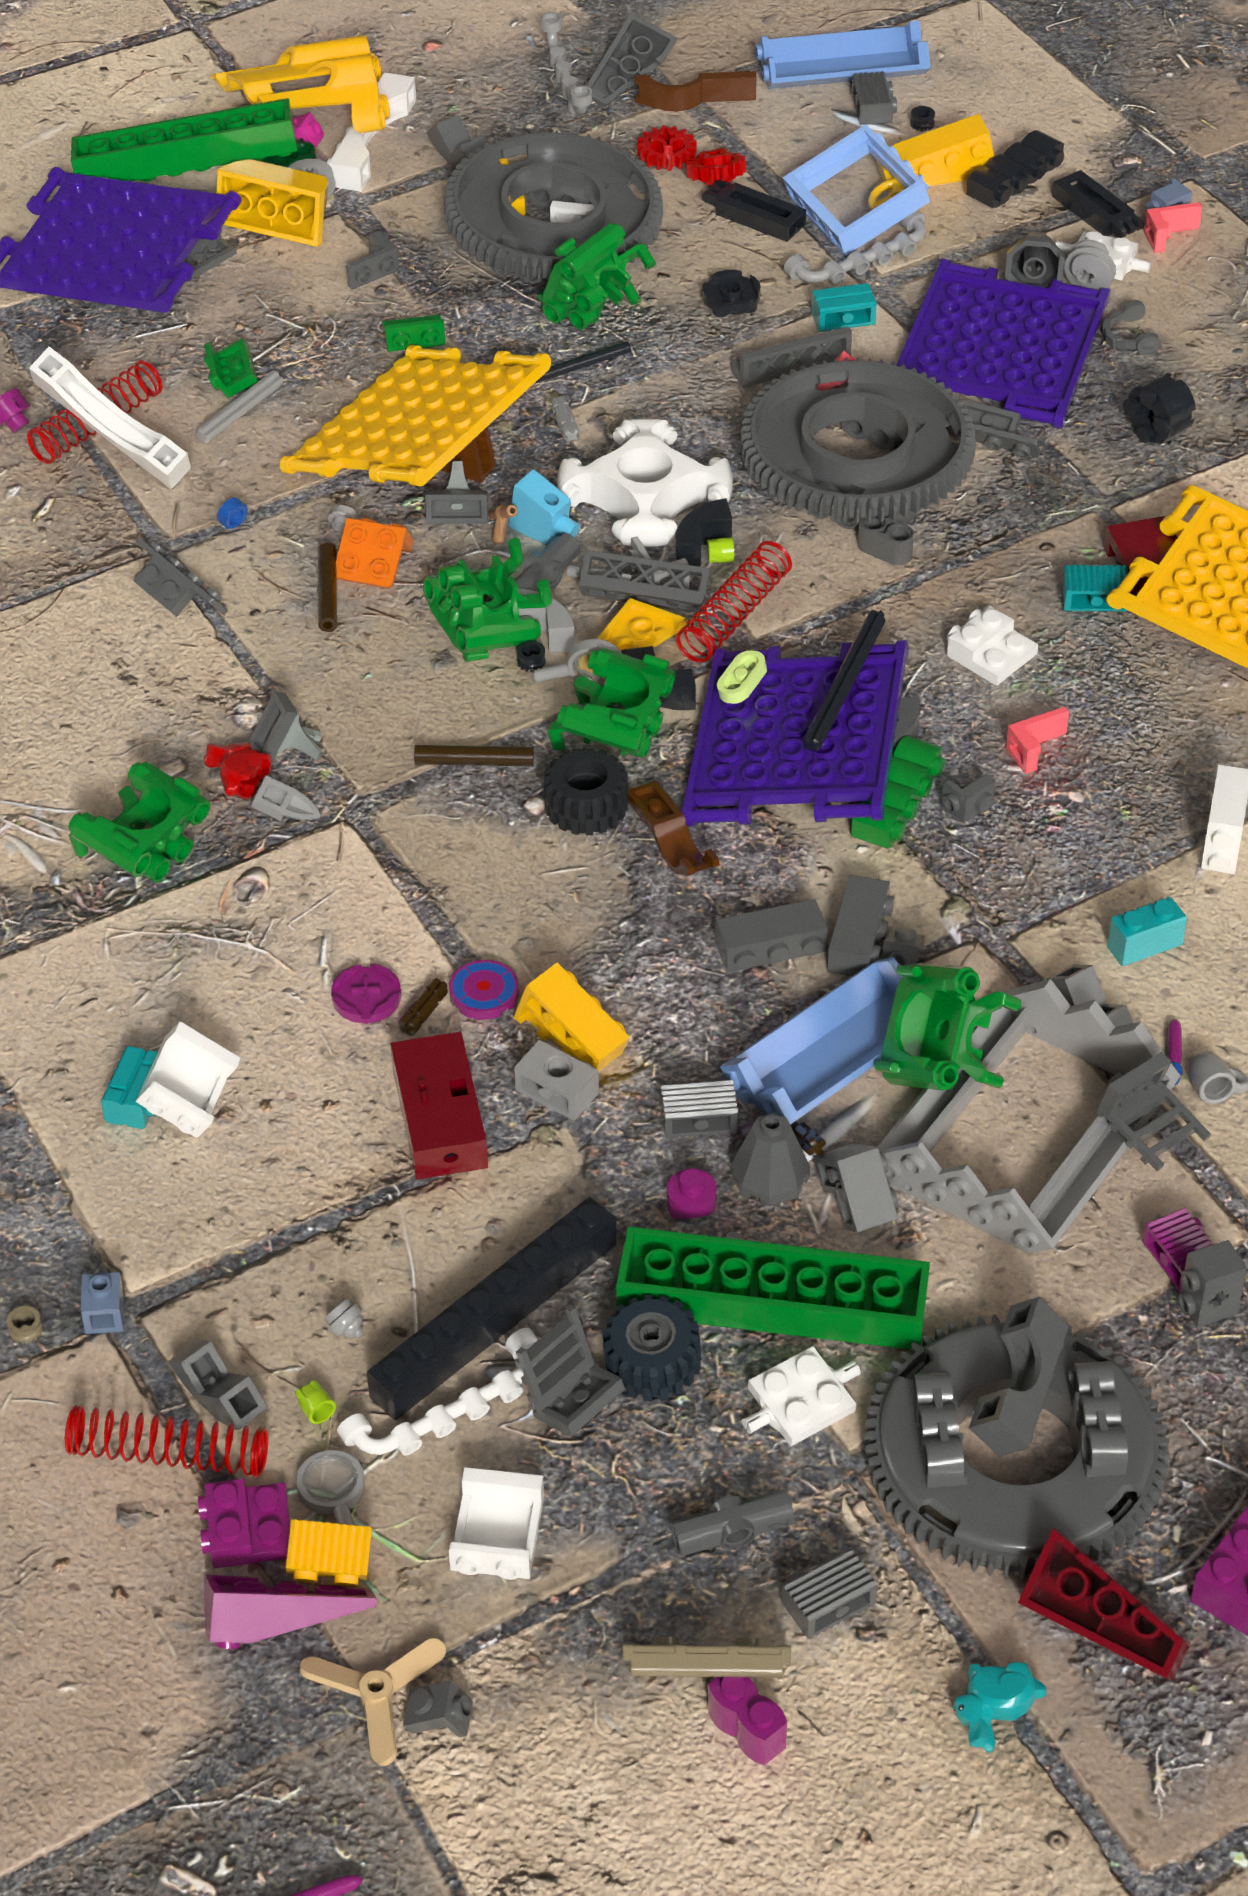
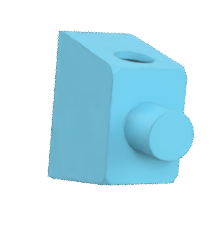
M531 470L514 485L511 505L517 507L518 513L516 516L509 518L508 527L545 545L550 544L557 536L563 533L569 534L573 538L577 535L580 524L569 518L570 498L537 471Z

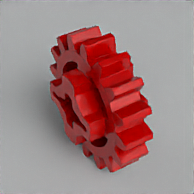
M663 125L660 130L652 127L651 133L644 131L643 137H638L637 156H640V160L643 162H647V167L655 165L657 170H661L663 167V169L671 171L673 167L682 169V164H686L689 158H696L697 141L694 140L693 134H687L686 129L678 131L677 126H673L670 129V127Z
M724 148L702 151L699 155H696V158H689V161H686L687 178H692V181L700 180V182H705V185H714L717 180L732 182L736 176H742L746 172L745 156L740 155V153L732 154V152H727V149Z

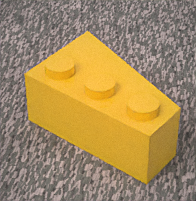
M558 962L526 985L513 1017L520 1024L525 1020L539 1029L536 1034L540 1039L546 1041L548 1038H551L563 1047L561 1050L564 1053L580 1061L588 1062L598 1072L623 1053L630 1039L622 1024L613 1020L602 1009L600 1002L594 996L589 995L578 984L576 977L570 971L564 970Z

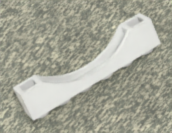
M384 72L377 84L379 95L385 94L389 102L390 117L385 120L386 126L409 114L416 102L415 77ZM353 124L347 128L344 139L338 143L333 157L327 161V164L332 168L336 188L363 191L371 177L370 156L366 148L369 141L378 131L359 134L358 131H354Z
M48 347L29 367L34 384L171 490L191 469L188 454L166 436L145 427L119 409L99 392L69 361L51 347Z

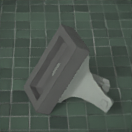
M453 461L451 476L446 489L425 492L426 524H488L487 490H470L465 479L463 462Z
M274 691L248 741L252 749L260 753L270 754L272 761L277 753L280 754L288 748L298 749L314 759H317L322 752V749L317 745L321 739L320 731L301 726L299 714L287 694Z

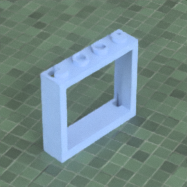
M867 124L782 178L790 199L797 206L806 209L807 217L844 256H847L930 202L926 191L929 189V186L924 182L923 176L921 174L917 176L911 164L907 160L902 161L897 150L892 145L888 147L880 133L875 134ZM871 153L905 189L852 224L844 227L810 191Z

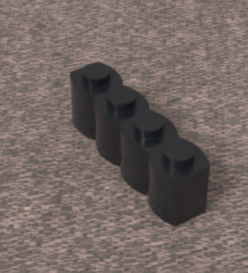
M1039 130L1030 132L1021 142L1012 144L1004 154L996 155L986 166L975 169L967 180V195L991 208L1001 206L1009 200L1010 196L1024 191L1028 184L1036 182L1046 172L1059 167L1064 160V143Z

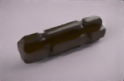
M434 978L425 987L427 990L421 992L409 1007V1012H406L399 1020V1029L403 1033H407L410 1036L416 1034L421 1027L420 1024H423L439 1005L438 1002L442 1001L447 995L448 985L446 982L440 981L438 978Z
M796 1121L793 1122L790 1126L801 1148L809 1156L814 1153L818 1157L823 1155L822 1147L826 1145L825 1140L805 1122L800 1124Z

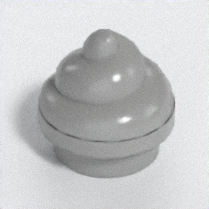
M345 1299L324 1318L330 1325L327 1329L335 1336L344 1335L347 1338H360L363 1333L361 1328L363 1321L360 1315L361 1308L357 1303L352 1305L348 1299Z

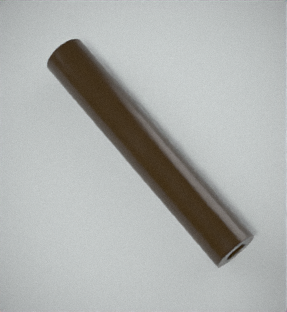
M323 543L318 547V626L324 632H332L337 628V549L331 543Z
M415 745L414 762L415 765L534 767V747Z

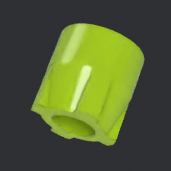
M732 537L707 540V559L709 563L734 562V543Z
M312 1380L310 1384L298 1388L295 1392L298 1398V1405L312 1424H321L334 1414L336 1403L318 1381Z

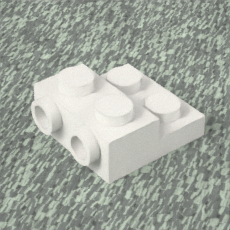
M989 605L983 611L979 609L974 610L964 626L955 625L952 627L947 636V656L997 686L1037 654L1038 644L1013 630L1014 620Z

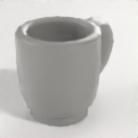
M1202 1052L1191 1060L1189 1066L1191 1081L1199 1097L1204 1102L1218 1104L1226 1101L1233 1093L1242 1094L1248 1091V1077L1241 1071L1228 1067L1217 1055L1211 1052Z

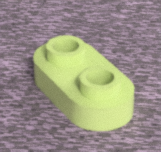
M750 650L742 652L734 658L717 682L719 697L722 701L737 704L749 697L767 672L765 657L762 653Z

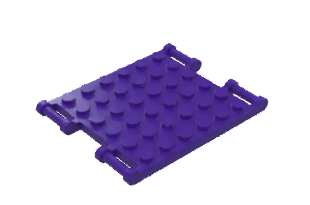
M53 167L48 173V179L36 196H32L26 204L27 209L32 214L40 216L21 243L15 242L8 236H4L0 240V265L7 255L11 256L0 271V288L167 313L174 304L173 299L183 284L194 275L193 267L185 263V259L199 238L216 240L222 232L221 227L231 212L239 207L242 199L233 191L223 195L206 191H194L155 184L108 179L105 177L65 173L61 168ZM57 186H61L52 198V200L50 202H46L49 196L55 190V188Z
M942 258L896 366L900 367L905 364L908 370L915 367L918 374L926 372L927 378L934 376L936 383L943 382L945 388L950 387L952 392L994 401L1006 402L1005 410L1020 413L1022 419L1053 424V428L1063 429L1067 412L1105 308L1108 306L1111 289L1102 287L1101 290L1065 284L1063 281H1057V279H1053L1050 288L997 279L998 268L989 267L988 269L951 263V260Z
M897 640L896 644L873 645L820 750L816 752L812 749L807 750L804 748L803 738L840 669L852 642L842 643L840 656L781 659L780 646H769L766 650H753L764 655L767 672L749 697L737 704L726 703L720 699L717 682L738 654L750 650L727 651L726 648H716L682 808L687 827L695 826L696 823L739 822L740 825H750L752 805L814 803L815 822H827V819L866 817H871L873 821L884 820L886 790L906 659H908L909 655L908 641ZM871 801V804L828 805V802ZM738 806V808L697 809V807Z

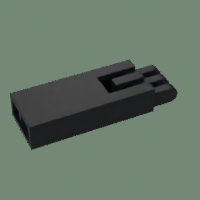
M1082 170L1053 182L1052 197L1103 236L1109 237L1113 233L1118 238H1123L1127 234L1134 233L1135 230L1138 231L1144 228L1143 220L1134 213V209ZM1077 181V184L1073 186L1070 184L1072 182Z
M717 180L714 185L702 194V200L705 203L716 206V215L788 242L806 225V209L738 183L732 184Z

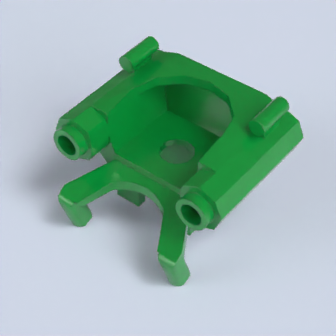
M609 223L577 248L573 238H569L557 247L555 254L558 257L563 255L564 258L554 265L545 290L538 294V299L543 302V313L548 321L557 324L564 318L569 317L574 327L583 330L591 323L596 324L598 322L607 298L616 306L621 304L624 295L619 290L625 293L631 305L638 304L641 298L630 281L632 276L625 271V268L629 261L640 257L646 269L653 268L656 262L645 244H637L617 256L615 249L624 243L625 232L619 224Z
M512 538L508 541L510 557L504 563L496 555L492 556L490 567L469 570L463 560H458L456 565L440 567L438 574L426 576L423 581V592L431 612L454 647L463 653L465 662L488 659V650L519 646L526 641H535L541 635L539 621L530 616L520 617L518 609L546 608L552 604L550 584L546 579L538 581V594L523 595L518 592L519 586L513 577L510 576L523 562V552L519 538ZM488 595L493 599L490 602H483V600H487Z
M603 647L599 651L593 650L589 658L588 668L593 670V675L605 678V685L602 687L585 676L576 678L573 683L578 702L585 704V706L570 703L568 706L563 705L561 707L557 721L553 722L547 730L553 750L564 749L565 743L562 733L569 732L584 737L583 743L590 744L591 740L620 749L621 756L625 757L627 753L644 759L649 751L652 736H657L663 721L664 713L658 711L662 704L659 697L667 698L674 685L676 672L667 669L669 661L649 654H645L643 660ZM611 705H620L624 707L625 710L608 707Z
M147 761L143 763L136 762L128 772V779L131 780V784L135 789L142 792L141 800L138 799L131 786H125L118 792L124 808L118 817L110 821L102 816L96 818L88 812L83 814L77 813L69 822L68 829L71 832L68 836L76 856H86L89 853L88 848H90L133 877L137 878L144 875L153 882L158 883L164 879L171 866V861L164 855L177 863L184 861L189 856L193 848V840L182 834V832L190 823L194 826L202 823L209 814L211 804L206 798L199 795V788L183 778L177 777L175 780ZM147 824L151 827L150 829H143Z
M925 963L898 966L897 974L903 977L897 985L882 1049V1061L878 1060L875 1062V1070L883 1072V1078L890 1084L943 1091L953 1088L959 1078L958 1070L962 1068L976 1082L994 1088L1002 1087L1004 1083L1003 1077L987 1071V1068L981 1063L983 1050L971 1047L972 1033L975 1026L988 1029L992 1012L1001 1009V1007L1018 1011L1021 1007V1000L998 991L976 1000L974 994L979 989L980 979L971 967Z

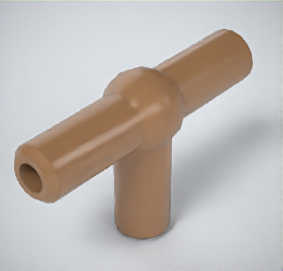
M500 504L488 512L489 519L495 521L493 543H504L508 519L516 516L518 513L515 505Z

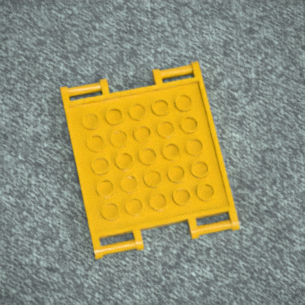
M409 345L403 358L394 362V366L385 374L377 377L376 382L368 389L360 392L358 398L350 405L342 408L340 414L332 421L325 423L322 429L314 437L307 439L297 452L292 456H283L280 460V469L286 474H294L296 472L318 473L319 476L328 478L333 477L342 468L368 470L369 478L373 482L383 483L386 480L409 482L412 486H423L550 369L551 357L545 353L529 356L514 355L509 351H497L494 356V362L490 365L477 364L476 362L459 363L461 353L457 348L447 347L445 350L422 349L419 345Z
M1189 485L1181 494L1182 499L1173 512L1165 516L1160 523L1162 533L1167 536L1176 534L1179 536L1159 565L1143 557L1135 558L1129 567V573L1119 587L1113 589L1108 595L1107 603L1114 609L1124 608L1248 669V511L1197 486ZM1200 505L1189 523L1182 520L1191 506ZM1145 576L1149 578L1137 596L1130 594L1140 578Z

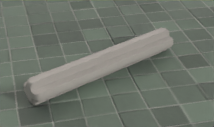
M271 371L200 426L196 431V437L202 443L211 441L279 388L283 383V377L277 371Z

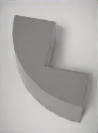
M518 588V592L523 595L538 594L536 591ZM552 598V604L546 608L518 609L520 617L530 616L533 619H537L540 623L541 631L548 632L549 653L568 652L575 646L573 620L564 606Z

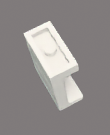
M179 1022L164 1037L135 1102L147 1108L150 1113L158 1115L176 1125L182 1132L198 1138L212 1124L214 1116L211 1114L225 1081L235 1071L241 1058L184 1023Z
M464 1467L461 1506L454 1541L449 1546L450 1570L459 1571L466 1575H476L478 1573L497 1575L509 1580L517 1578L530 1579L544 1502L543 1476Z

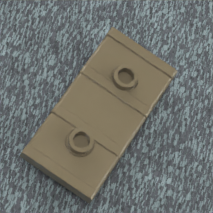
M653 1637V1645L623 1644V1662L631 1663L628 1669L631 1676L702 1677V1683H710L711 1677L783 1678L785 1673L783 1665L791 1663V1645L761 1646V1638L739 1637L736 1638V1645L696 1646L678 1644V1637Z

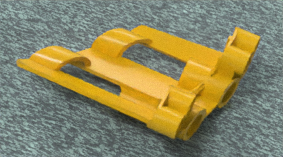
M366 35L290 46L280 55L274 65L210 75L211 80H216L225 92L243 90L251 105L286 98L290 100L291 109L352 104L353 128L359 134L384 130L385 120L390 117L387 96L385 94L379 95L377 81L382 77L378 57L370 51ZM330 74L327 84L320 87L274 93L270 83Z

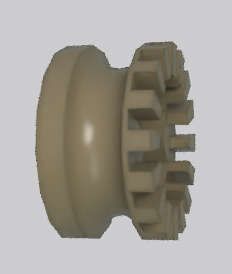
M19 1306L14 1308L7 1316L8 1333L11 1339L15 1340V1343L19 1344L21 1342V1344H25V1342H28L30 1344L31 1340L36 1341L37 1337L40 1338L41 1332H43V1325L37 1309L31 1306ZM29 1320L33 1323L31 1326L23 1325L21 1328H17L16 1325H19L20 1322H28Z

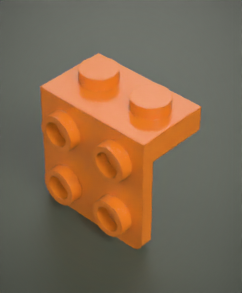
M347 518L336 559L337 579L391 588L395 582L402 550L411 552L414 539L408 530L399 524L390 523L384 525L366 518H359V520Z

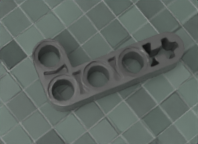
M908 511V517L896 513L895 520L889 515H885L882 522L878 519V516L873 517L870 523L867 519H860L858 548L866 554L893 565L909 563L913 555L914 530L907 524L916 516V513Z

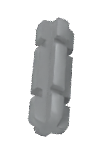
M564 396L554 397L551 400V408L562 432L563 439L567 442L577 441L579 429L575 423L571 408L568 406L567 398Z

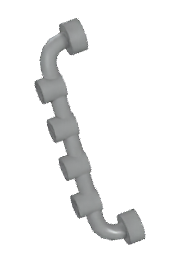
M556 12L544 13L541 15V29L547 33L550 49V66L556 69V81L562 84V96L568 99V111L573 114L582 115L586 112L587 106L592 103V89L588 86H578V79L572 76V65L566 61V50L559 46L557 32L562 29V16Z
M918 209L900 221L901 225L910 234L907 235L905 232H901L896 235L893 241L885 244L883 242H876L870 250L863 253L859 251L852 252L846 260L838 263L834 260L829 261L821 270H808L809 263L802 255L795 254L785 262L784 271L793 280L802 279L807 282L817 283L829 279L834 285L840 284L846 278L847 271L853 270L857 275H862L869 269V262L876 260L881 266H884L892 260L893 253L899 251L903 256L911 255L916 249V243L921 241L926 234L925 216Z

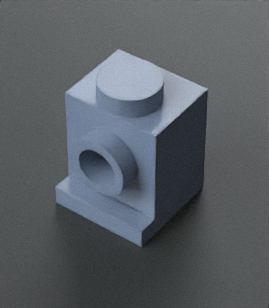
M1173 178L1170 180L1169 185L1151 193V201L1146 203V211L1153 208L1191 203L1192 191Z

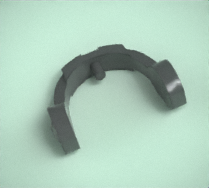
M1139 300L1129 301L1122 306L1120 311L1104 320L1103 336H1105L1106 343L1109 346L1121 349H1137L1141 354L1155 352L1160 347V339L1155 333L1141 334L1135 339H1123V337L1117 336L1119 335L1118 329L1111 331L1114 324L1122 320L1132 322L1141 319L1146 313L1143 302Z

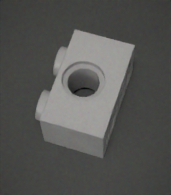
M538 1040L514 1067L515 1090L573 1121L579 1117L599 1094V1073L597 1069L588 1062L580 1061L564 1053L560 1048L550 1046L541 1040Z

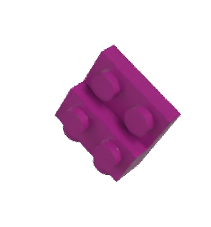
M244 1479L204 1484L205 1495L198 1496L200 1520L208 1519V1529L200 1530L203 1554L211 1553L213 1569L287 1559L290 1519L285 1482L246 1487Z

